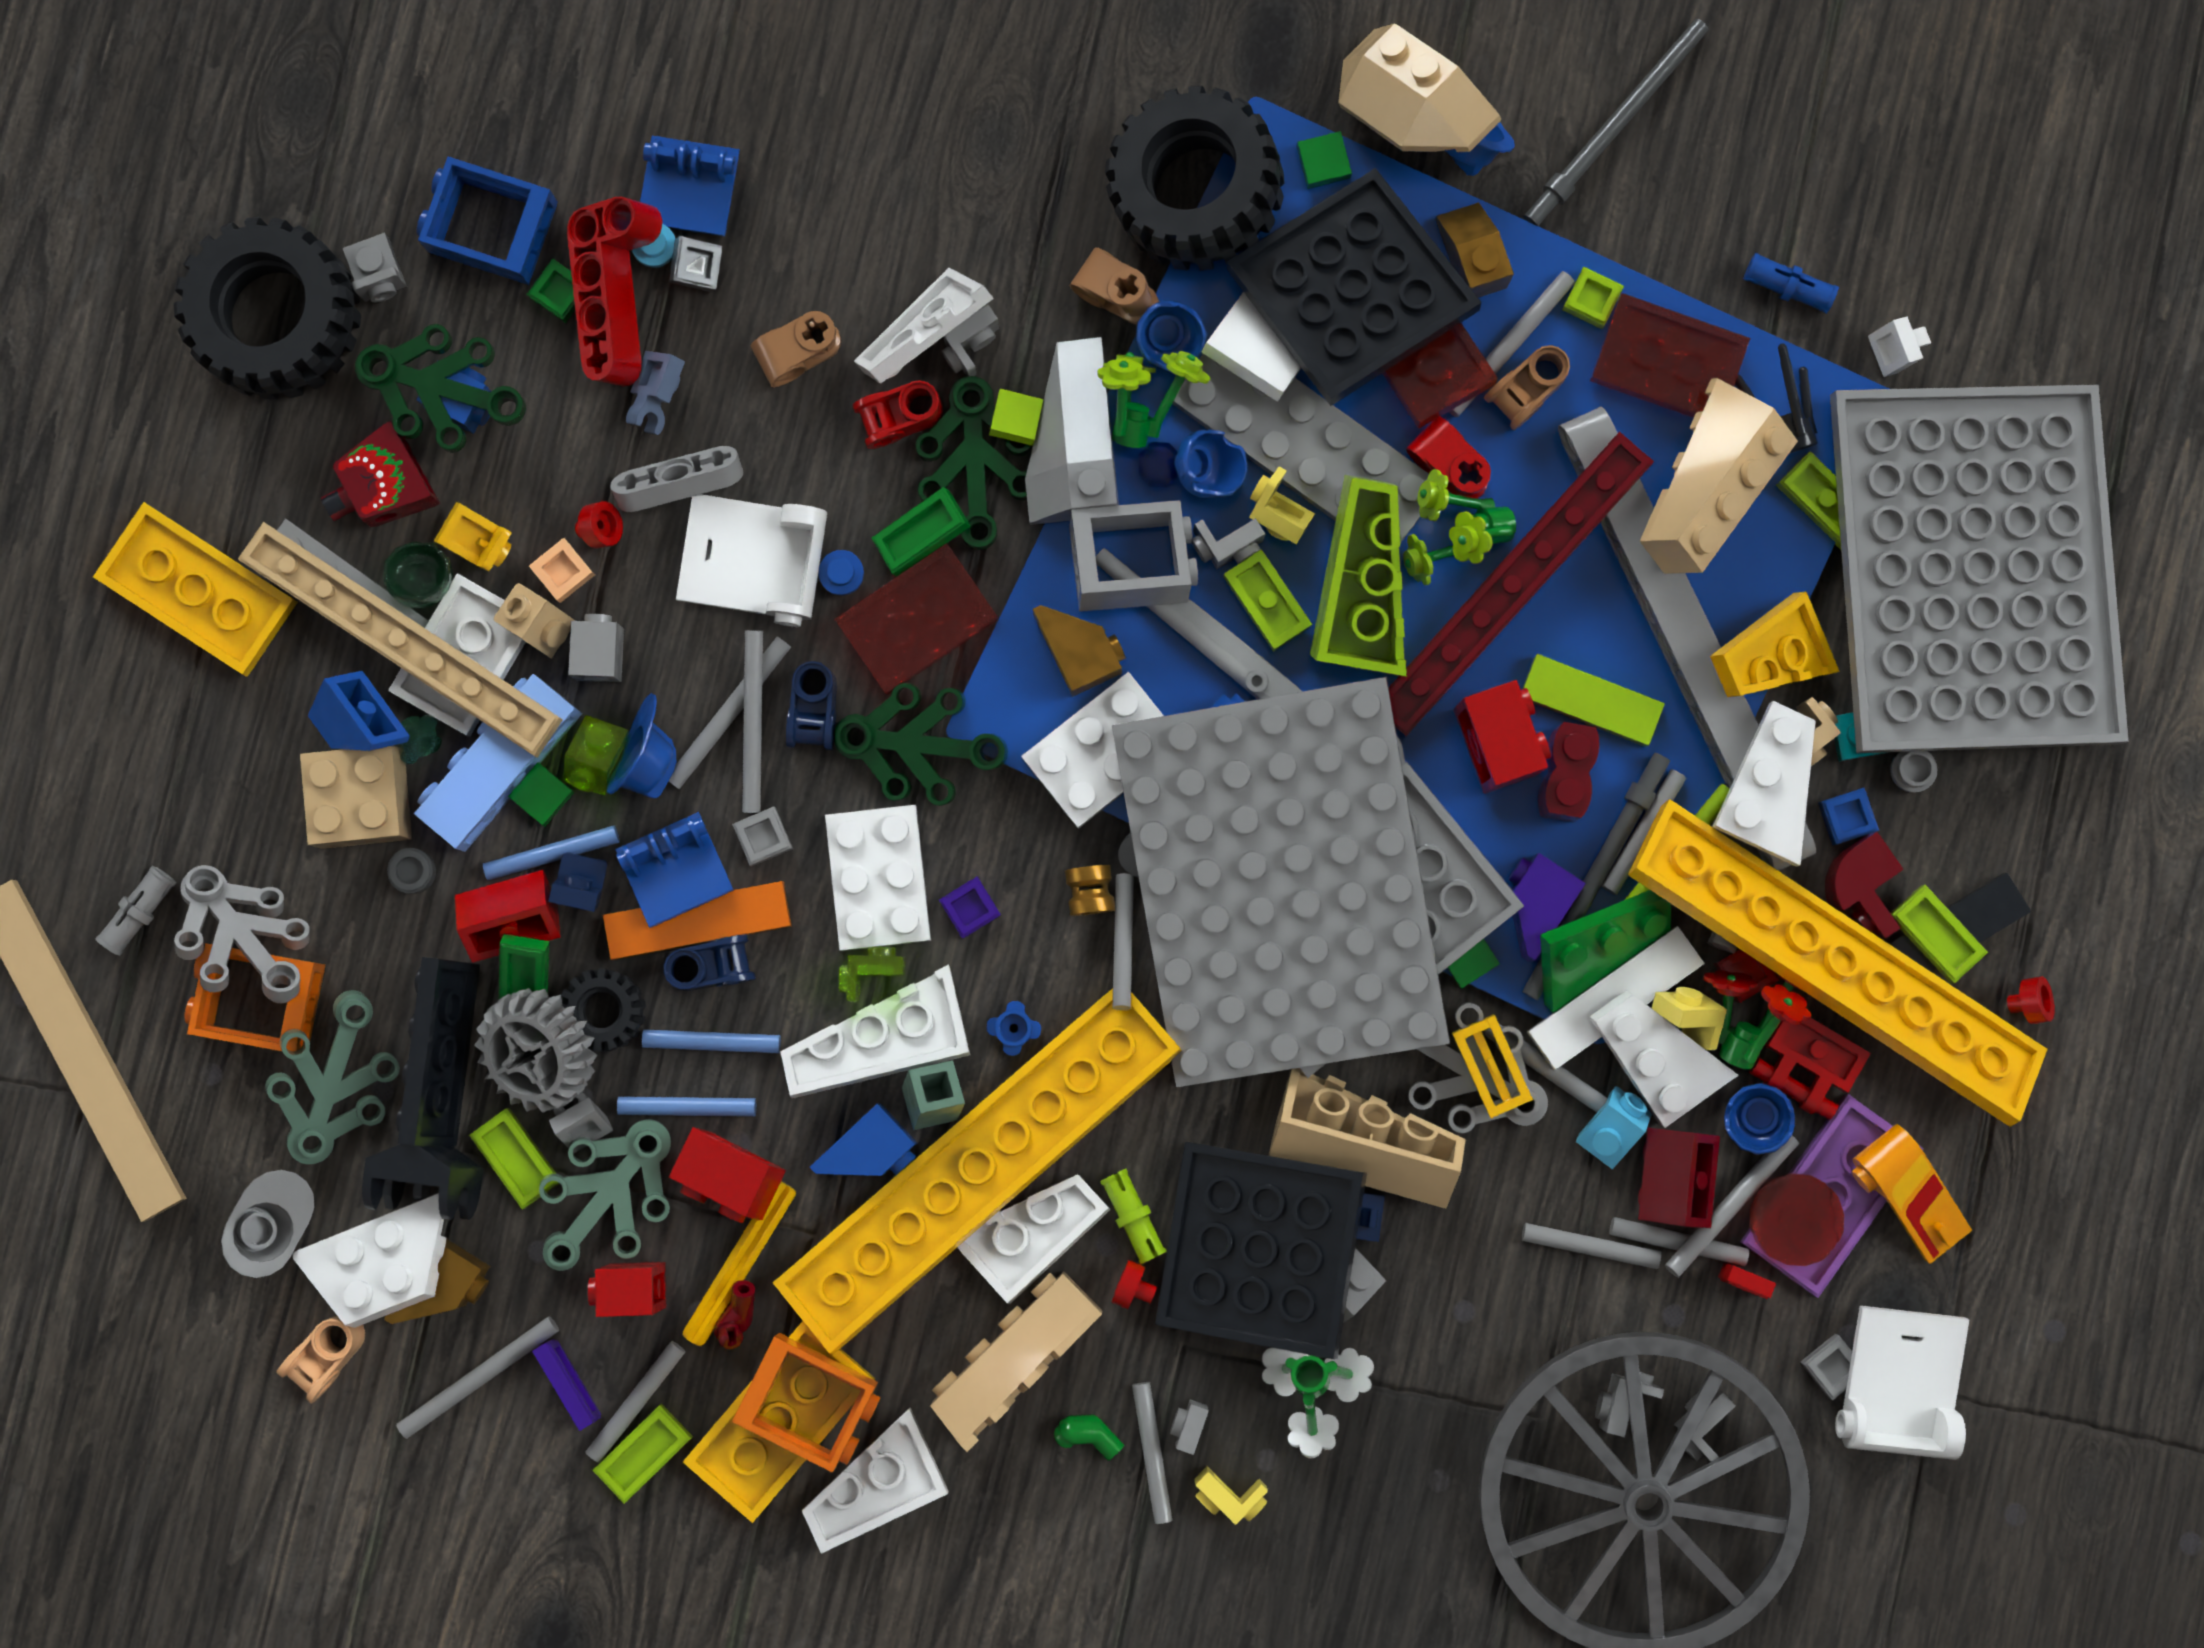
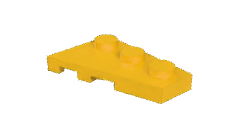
M1806 591L1792 593L1710 656L1727 697L1742 696L1779 687V685L1840 672Z

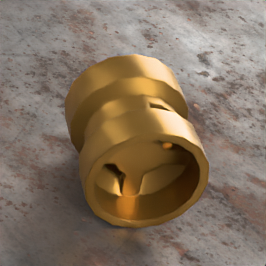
M1110 865L1086 866L1065 870L1066 884L1072 888L1073 896L1069 901L1070 916L1115 911L1114 897L1108 890V883L1112 879ZM1101 886L1099 889L1079 891V888Z

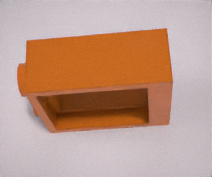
M205 943L204 952L196 958L194 965V977L198 979L195 997H190L185 1009V1023L189 1024L187 1034L282 1051L280 1048V1038L288 1030L299 1029L306 1034L309 1041L311 1040L326 964L271 955L275 961L290 962L298 968L300 972V991L295 998L287 1002L280 1037L214 1025L221 991L209 992L203 989L200 984V969L204 963L208 962L212 944ZM232 948L229 959L249 962L240 949ZM211 973L207 977L216 980L221 978L222 975ZM299 1037L290 1039L286 1048L290 1051H298L303 1046V1039Z
M778 1333L774 1336L732 1422L833 1473L839 1462L848 1465L860 1439L852 1435L860 1419L869 1423L881 1399L880 1396L874 1394L878 1382ZM788 1355L860 1390L832 1450L760 1415Z

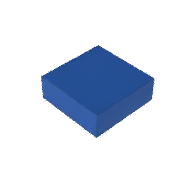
M1865 788L1818 802L1832 846L1879 831Z

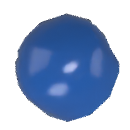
M1163 300L1149 306L1137 321L1135 341L1142 356L1155 367L1171 372L1167 369L1166 363L1161 360L1163 354L1170 355L1172 352L1184 351L1193 354L1198 359L1203 354L1201 351L1206 344L1207 332L1201 317L1188 305L1174 300Z
M1203 429L1191 432L1179 446L1174 462L1175 470L1182 486L1196 497L1220 498L1232 496L1244 484L1248 472L1246 452L1242 446L1229 442L1224 437L1225 432Z
M1763 1083L1744 1086L1729 1099L1724 1115L1725 1129L1728 1136L1742 1150L1756 1155L1776 1152L1788 1142L1794 1132V1108L1791 1100L1779 1088Z

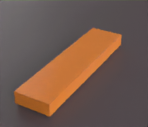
M783 881L734 890L652 928H649L641 908L603 915L611 960L707 943L708 941L742 934L749 935L792 927Z

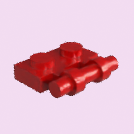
M1811 1017L1807 1021L1802 1020L1798 1025L1781 1021L1765 1044L1766 1047L1780 1055L1776 1064L1772 1066L1764 1060L1757 1058L1749 1073L1762 1080L1763 1084L1779 1088L1784 1094L1799 1102L1798 1107L1810 1115L1816 1112L1824 1118L1831 1120L1837 1112L1839 1105L1825 1097L1829 1088L1832 1085L1844 1093H1849L1871 1053ZM1795 1064L1816 1076L1809 1087L1789 1076Z

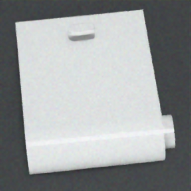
M702 494L692 496L676 601L775 616L774 623L801 627L802 620H811L827 511L800 504H784L781 508Z
M1859 1306L1843 1410L1838 1411L1835 1422L1836 1434L1839 1438H1842L1846 1448L1957 1460L1961 1456L1965 1446L1966 1429L1964 1419L1955 1410L1969 1326L1968 1318ZM1902 1336H1906V1337H1919V1338H1918V1339H1909V1338H1902Z

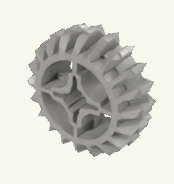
M529 988L519 990L511 995L507 994L499 999L498 1003L488 1008L487 1012L483 1015L484 1020L476 1028L481 1036L474 1046L483 1052L477 1063L487 1066L489 1071L485 1079H494L498 1084L496 1094L505 1092L509 1094L510 1105L522 1102L526 1111L539 1108L542 1113L555 1107H563L585 1090V1087L588 1085L587 1081L591 1079L592 1074L595 1072L591 1064L594 1062L597 1054L588 1048L595 1037L584 1034L583 1029L587 1021H577L573 1016L576 1006L564 1008L561 995L549 998L545 989L532 992Z

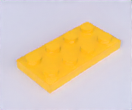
M145 502L140 506L93 576L102 584L247 677L298 603L289 595Z
M803 1321L789 1336V1338L873 1380L875 1379L842 1349L838 1350L834 1355L829 1354ZM788 1355L760 1415L820 1444L855 1403L860 1390ZM750 1382L685 1458L683 1463L753 1523L806 1459L732 1422L751 1384Z

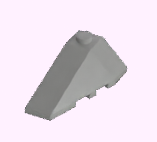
M1102 337L1057 342L1025 478L1030 525L1070 521L1071 509L1119 505L1107 388L1102 385V379L1097 376L1098 369L1102 368L1104 363Z

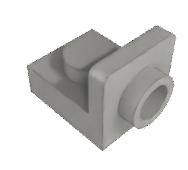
M385 232L343 248L354 278L352 282L353 288L365 302L369 300L371 302L386 301L397 294L396 290L407 286L390 239Z
M988 304L943 336L946 348L941 352L955 373L963 370L968 377L977 375L976 367L966 353V350L972 348L976 352L996 338L994 332L999 329L998 318Z

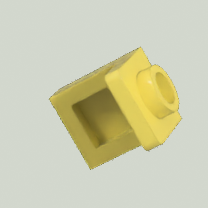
M1279 466L1271 478L1263 475L1256 485L1250 499L1257 503L1249 518L1252 520L1256 518L1258 523L1265 526L1267 531L1275 538L1284 541L1289 540L1297 545L1315 513L1277 492L1287 470Z
M1678 987L1676 991L1655 992L1651 1009L1678 1028H1682V1032L1704 1049H1717L1727 1012L1726 1008L1702 992L1689 987Z
M1208 1466L1194 1479L1195 1485L1200 1489L1195 1495L1196 1498L1213 1515H1216L1221 1510L1235 1525L1243 1517L1248 1522L1252 1520L1267 1503L1263 1496L1268 1492V1489L1260 1479L1241 1498Z

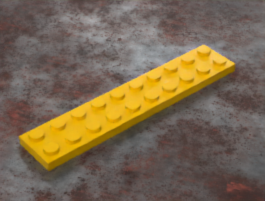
M1671 799L1661 805L1628 876L2007 1126L2011 1127L2021 1121L2048 1050L2047 1048Z
M1113 988L773 1282L829 1354L834 1355L1182 1051L1132 992L1131 1009L1129 1010L1113 1009Z

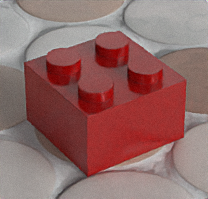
M1517 679L1464 697L1454 707V713L1484 794L1535 777L1548 768L1546 759L1551 758V752L1547 739L1543 732L1536 733L1530 717L1535 714L1533 700L1527 688L1520 690Z

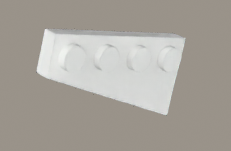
M947 965L935 971V974L898 990L897 994L874 1006L871 1004L856 1012V1015L837 1025L833 1024L780 1051L791 1098L969 1056L970 1051L950 966Z

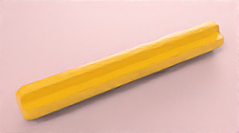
M781 1181L763 1220L752 1218L683 1330L682 1335L691 1343L702 1346L708 1340L715 1328L716 1322L731 1302L734 1283L746 1278L796 1196V1191L791 1186Z

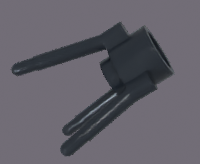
M1781 343L1778 346V352L1791 413L1780 417L1798 441L1790 451V453L1818 444L1815 436L1818 432L1813 419L1808 370L1804 366L1799 368L1800 406L1788 349L1784 343ZM1739 374L1735 375L1733 380L1738 389L1756 398L1742 376Z

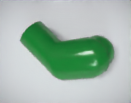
M1092 1414L1069 1415L1062 1419L1054 1430L1055 1441L1061 1447L1071 1448L1073 1444L1092 1443L1107 1461L1111 1460L1125 1446L1098 1416Z

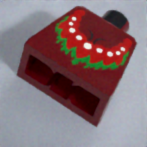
M391 420L383 424L333 464V469L342 487L321 497V501L333 521H337L356 510L361 520L370 527H377L441 504L407 440L394 430Z

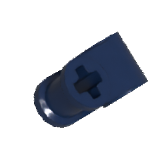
M816 661L805 662L793 674L791 701L786 724L787 747L794 748L799 743L824 745L825 750H833L837 681L833 672L822 663ZM815 671L824 673L826 677L825 689L818 695L806 694L803 687L805 677ZM802 727H817V728H821V729H820V730H806V729H802Z
M748 935L724 937L708 941L706 944L673 951L664 963L666 980L673 987L683 991H693L713 986L723 987L755 980V972L749 969L745 943L749 941ZM730 950H731V954H732V960H733V965H734V971H732L731 963H730V958H729V951H730ZM691 957L698 964L697 976L690 982L682 983L676 978L674 973L676 963L682 958Z

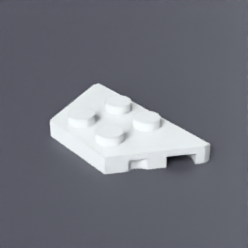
M439 1193L293 1252V1260L345 1326L356 1328L435 1296L439 1277L438 1263L443 1256L447 1239L441 1236L444 1219L441 1218L439 1213Z

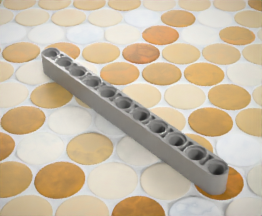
M1598 407L1558 426L1561 442L1578 477L1618 434L1611 418L1603 407ZM1639 479L1600 523L1727 787L1730 788L1759 725L1744 695L1727 697L1710 658L1721 646L1686 574H1664L1640 543L1654 507ZM1806 822L1801 861L1816 854L1815 842ZM1757 849L1762 860L1776 870L1780 871L1791 866V864Z

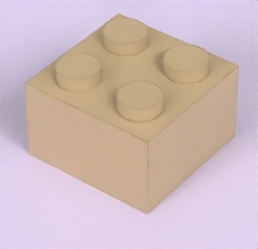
M393 745L371 751L341 749L300 754L308 845L327 849L412 840L405 751Z

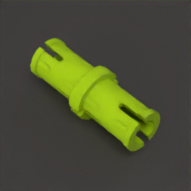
M1123 1169L1117 1172V1174L1101 1180L1100 1182L1104 1186L1119 1217L1115 1221L1119 1229L1124 1227L1139 1258L1140 1265L1167 1252L1148 1216L1152 1212L1148 1204L1143 1206L1127 1169Z

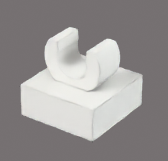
M1907 316L1893 320L1868 335L1883 377L1897 374L1923 359L1920 347L1931 344L1926 328L1920 327L1912 330Z

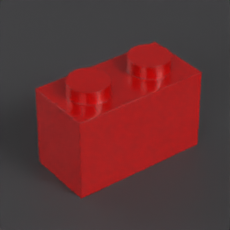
M544 870L455 895L456 930L472 963L498 956L500 941L504 934L545 941L561 938L558 904L548 902L551 886Z
M693 1127L669 1178L683 1184L680 1190L682 1194L701 1203H705L707 1198H710L721 1204L718 1210L719 1213L743 1223L746 1217L763 1220L786 1170L711 1131Z
M665 1262L610 1263L595 1269V1277L588 1280L589 1306H596V1317L654 1315L665 1309Z

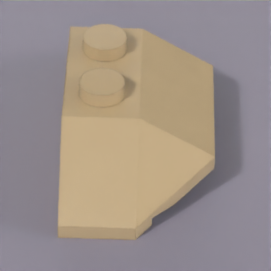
M1395 23L1374 29L1343 60L1338 101L1340 107L1402 151L1437 152L1456 149V152H1470L1501 121L1499 113L1459 66Z

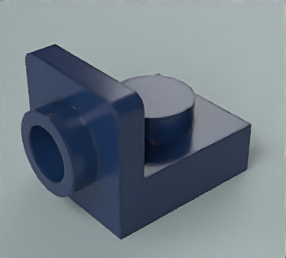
M568 852L564 853L557 880L552 884L548 902L594 912L600 903L608 863L605 860Z

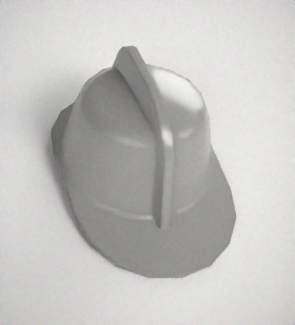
M277 1170L266 1172L257 1177L244 1190L228 1218L221 1239L223 1256L232 1269L241 1275L259 1278L272 1275L283 1268L292 1256L296 1245L307 1228L315 1208L314 1194L306 1180L294 1172Z

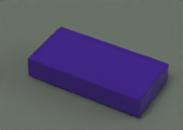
M554 1338L532 1351L578 1430L581 1431L600 1419L602 1414L559 1341Z

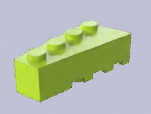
M1344 475L1310 655L1316 661L1406 676L1397 485Z

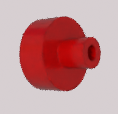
M607 501L588 504L581 509L578 521L575 524V532L591 548L609 547L620 541L623 534V521L619 511L613 504Z
M2043 976L2023 979L2020 983L2019 994L2007 997V1006L2010 1013L2023 1012L2030 1024L2050 1022L2054 1018L2055 1005L2053 993L2047 979Z
M1128 1259L1111 1303L1127 1310L1134 1297L1149 1304L1151 1303L1157 1286L1141 1280L1145 1266Z

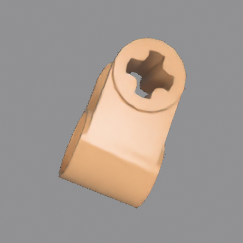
M338 1316L322 1321L304 1342L284 1360L276 1373L282 1378L288 1376L307 1393L306 1400L310 1403L315 1402L339 1376L341 1369L361 1348L365 1340L364 1325L356 1328L345 1326ZM333 1326L342 1328L346 1333L347 1342L344 1348L335 1346L331 1341L330 1333Z

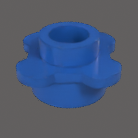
M1011 1001L1007 1004L1006 1011L998 1018L993 1017L988 1020L987 1032L992 1036H997L1002 1042L1003 1051L1006 1054L1015 1056L1021 1052L1022 1045L1028 1040L1037 1039L1040 1036L1041 1025L1039 1022L1032 1021L1028 1017L1023 1003ZM1011 1024L1018 1025L1017 1032L1012 1033L1010 1031Z

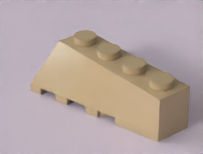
M1713 378L1709 382L1705 391L1709 396L1703 412H1696L1690 425V429L1693 431L1690 442L1685 452L1678 453L1672 466L1675 472L1669 489L1661 491L1640 539V543L1664 574L1703 573L1798 442L1773 407L1718 378Z
M1300 1068L1290 1069L1274 1128L1269 1156L1367 1173L1365 1183L1367 1187L1447 1208L1461 1173L1466 1139L1413 1114H1409L1404 1118L1392 1112L1387 1106L1388 1102L1371 1095L1370 1099L1366 1100L1344 1089L1346 1082L1331 1075L1326 1080L1314 1074L1307 1078Z
M1064 1271L1057 1278L1051 1272L1045 1276L1031 1291L1036 1299L1024 1311L1018 1305L1015 1306L998 1324L1003 1332L991 1344L983 1338L965 1356L970 1365L958 1376L950 1371L932 1389L937 1397L933 1400L930 1407L966 1452L979 1441L977 1438L978 1434L987 1425L990 1427L993 1423L995 1424L1016 1401L1015 1398L1021 1392L1027 1391L1049 1368L1048 1365L1054 1359L1060 1358L1102 1315V1309Z

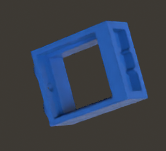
M448 156L444 168H439L434 175L431 187L434 196L429 210H424L419 217L417 224L418 241L428 253L529 285L558 204L550 189ZM464 183L526 203L506 260L444 241Z

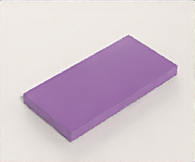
M1844 1094L1838 1103L1839 1107L1833 1118L1825 1121L1740 1241L1742 1245L1749 1248L1753 1253L1816 1298H1819L1887 1202L1875 1189L1868 1193L1858 1184L1851 1173L1856 1168L1852 1158L1893 1126L1849 1094Z

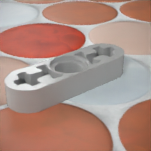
M718 446L625 471L612 480L610 487L618 508L625 512H635L729 487L742 478L743 468L736 449L730 446Z

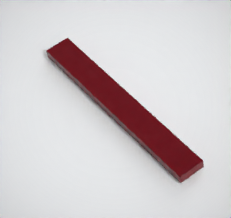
M1620 431L1407 666L1406 676L1399 675L1389 686L1395 727L1406 737L1653 465L1654 461Z

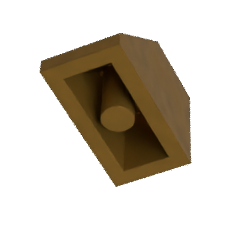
M1478 202L1436 216L1435 219L1450 263L1477 297H1482L1506 289L1514 273L1500 233Z
M1042 605L1033 608L1035 620L1072 697L1122 674V667L1119 662L1126 659V656L1115 634L1107 637L1102 626Z
M446 1239L444 1253L438 1263L439 1277L435 1296L386 1315L384 1320L390 1324L455 1310L466 1306L468 1301L475 1304L489 1283V1280L485 1279L484 1276L491 1266Z

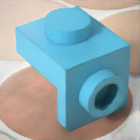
M1615 1086L1609 1093L1606 1103L1578 1134L1576 1143L1613 1169L1644 1135L1652 1113L1637 1095L1631 1092H1624Z

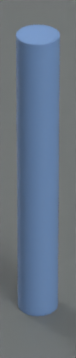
M615 825L483 863L484 874L488 881L561 860L562 855L566 852L578 855L620 843L619 835Z
M643 1029L642 1048L780 1053L781 1036Z
M618 1097L617 1100L618 1115L755 1117L757 1107L756 1098Z

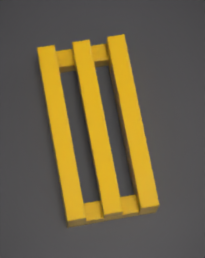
M1494 1014L1479 1022L1472 1023L1468 1027L1452 1032L1490 1118L1533 1100ZM1490 1028L1520 1094L1513 1098L1510 1096L1482 1031ZM1472 1035L1503 1101L1497 1105L1494 1104L1465 1040V1038Z

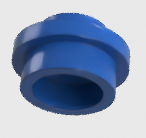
M836 550L823 558L818 574L820 582L828 592L844 596L855 592L860 587L864 578V568L860 559L852 552Z

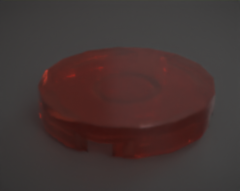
M1787 1173L1771 1179L1758 1190L1750 1207L1749 1225L1755 1242L1767 1256L1786 1265L1808 1266L1824 1260L1831 1253L1830 1251L1834 1249L1836 1243H1839L1844 1232V1211L1839 1197L1824 1182L1807 1174Z

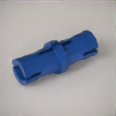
M1754 253L1743 277V280L1747 282L1750 281L1779 293V298L1788 302L1791 298L1826 314L1832 307L1839 287L1836 285H1831L1802 273L1803 268L1793 265L1790 268L1765 258L1758 253Z

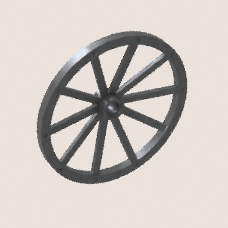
M1631 1332L1596 1338L1574 1346L1538 1368L1520 1385L1501 1411L1488 1438L1481 1466L1479 1501L1488 1546L1501 1575L1519 1601L1552 1630L1588 1648H1702L1731 1635L1750 1622L1779 1592L1794 1567L1804 1541L1809 1517L1810 1488L1806 1461L1796 1431L1785 1411L1769 1389L1753 1373L1723 1352L1699 1341L1657 1332ZM1638 1355H1659L1678 1358L1710 1370L1654 1474L1651 1472ZM1623 1357L1636 1465L1635 1474L1632 1475L1555 1386L1556 1384L1585 1367L1601 1361ZM1724 1378L1729 1380L1758 1406L1768 1420L1773 1432L1668 1483ZM1543 1395L1615 1476L1622 1487L1506 1457L1516 1430L1526 1414ZM1778 1447L1781 1448L1788 1486L1785 1518L1675 1500ZM1502 1472L1618 1503V1505L1508 1543L1500 1512ZM1652 1493L1658 1496L1656 1505L1651 1509L1641 1510L1635 1507L1637 1499L1643 1494ZM1672 1516L1780 1533L1781 1535L1772 1557L1764 1570L1749 1589L1742 1594L1672 1519ZM1626 1520L1565 1610L1550 1601L1532 1584L1515 1559ZM1662 1529L1731 1603L1729 1606L1703 1621L1684 1628L1664 1632L1658 1530ZM1642 1530L1649 1633L1615 1631L1579 1619L1637 1532Z

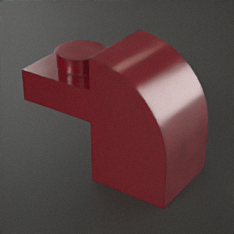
M1878 832L1865 835L1843 850L1832 861L1825 878V896L1827 903L1840 912L1851 907L1854 911L1850 915L1853 921L1879 938L1886 939L1899 930L1900 926L1874 890L1904 869Z

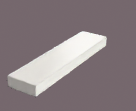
M1676 926L1554 1014L1552 1013L1531 1028L1527 1033L1552 1069L1556 1070L1602 1037L1589 1016L1626 990L1647 1005L1654 1000L1655 992H1666L1705 963L1680 928Z

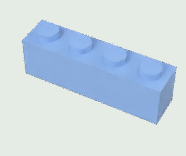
M532 674L528 680L521 678L513 687L563 719L538 758L482 722L477 730V733L480 735L479 738L469 749L463 747L452 757L447 766L450 772L439 784L437 782L430 784L417 801L421 806L414 814L455 849L467 851L510 800L508 796L537 762L541 763L583 714L535 674Z

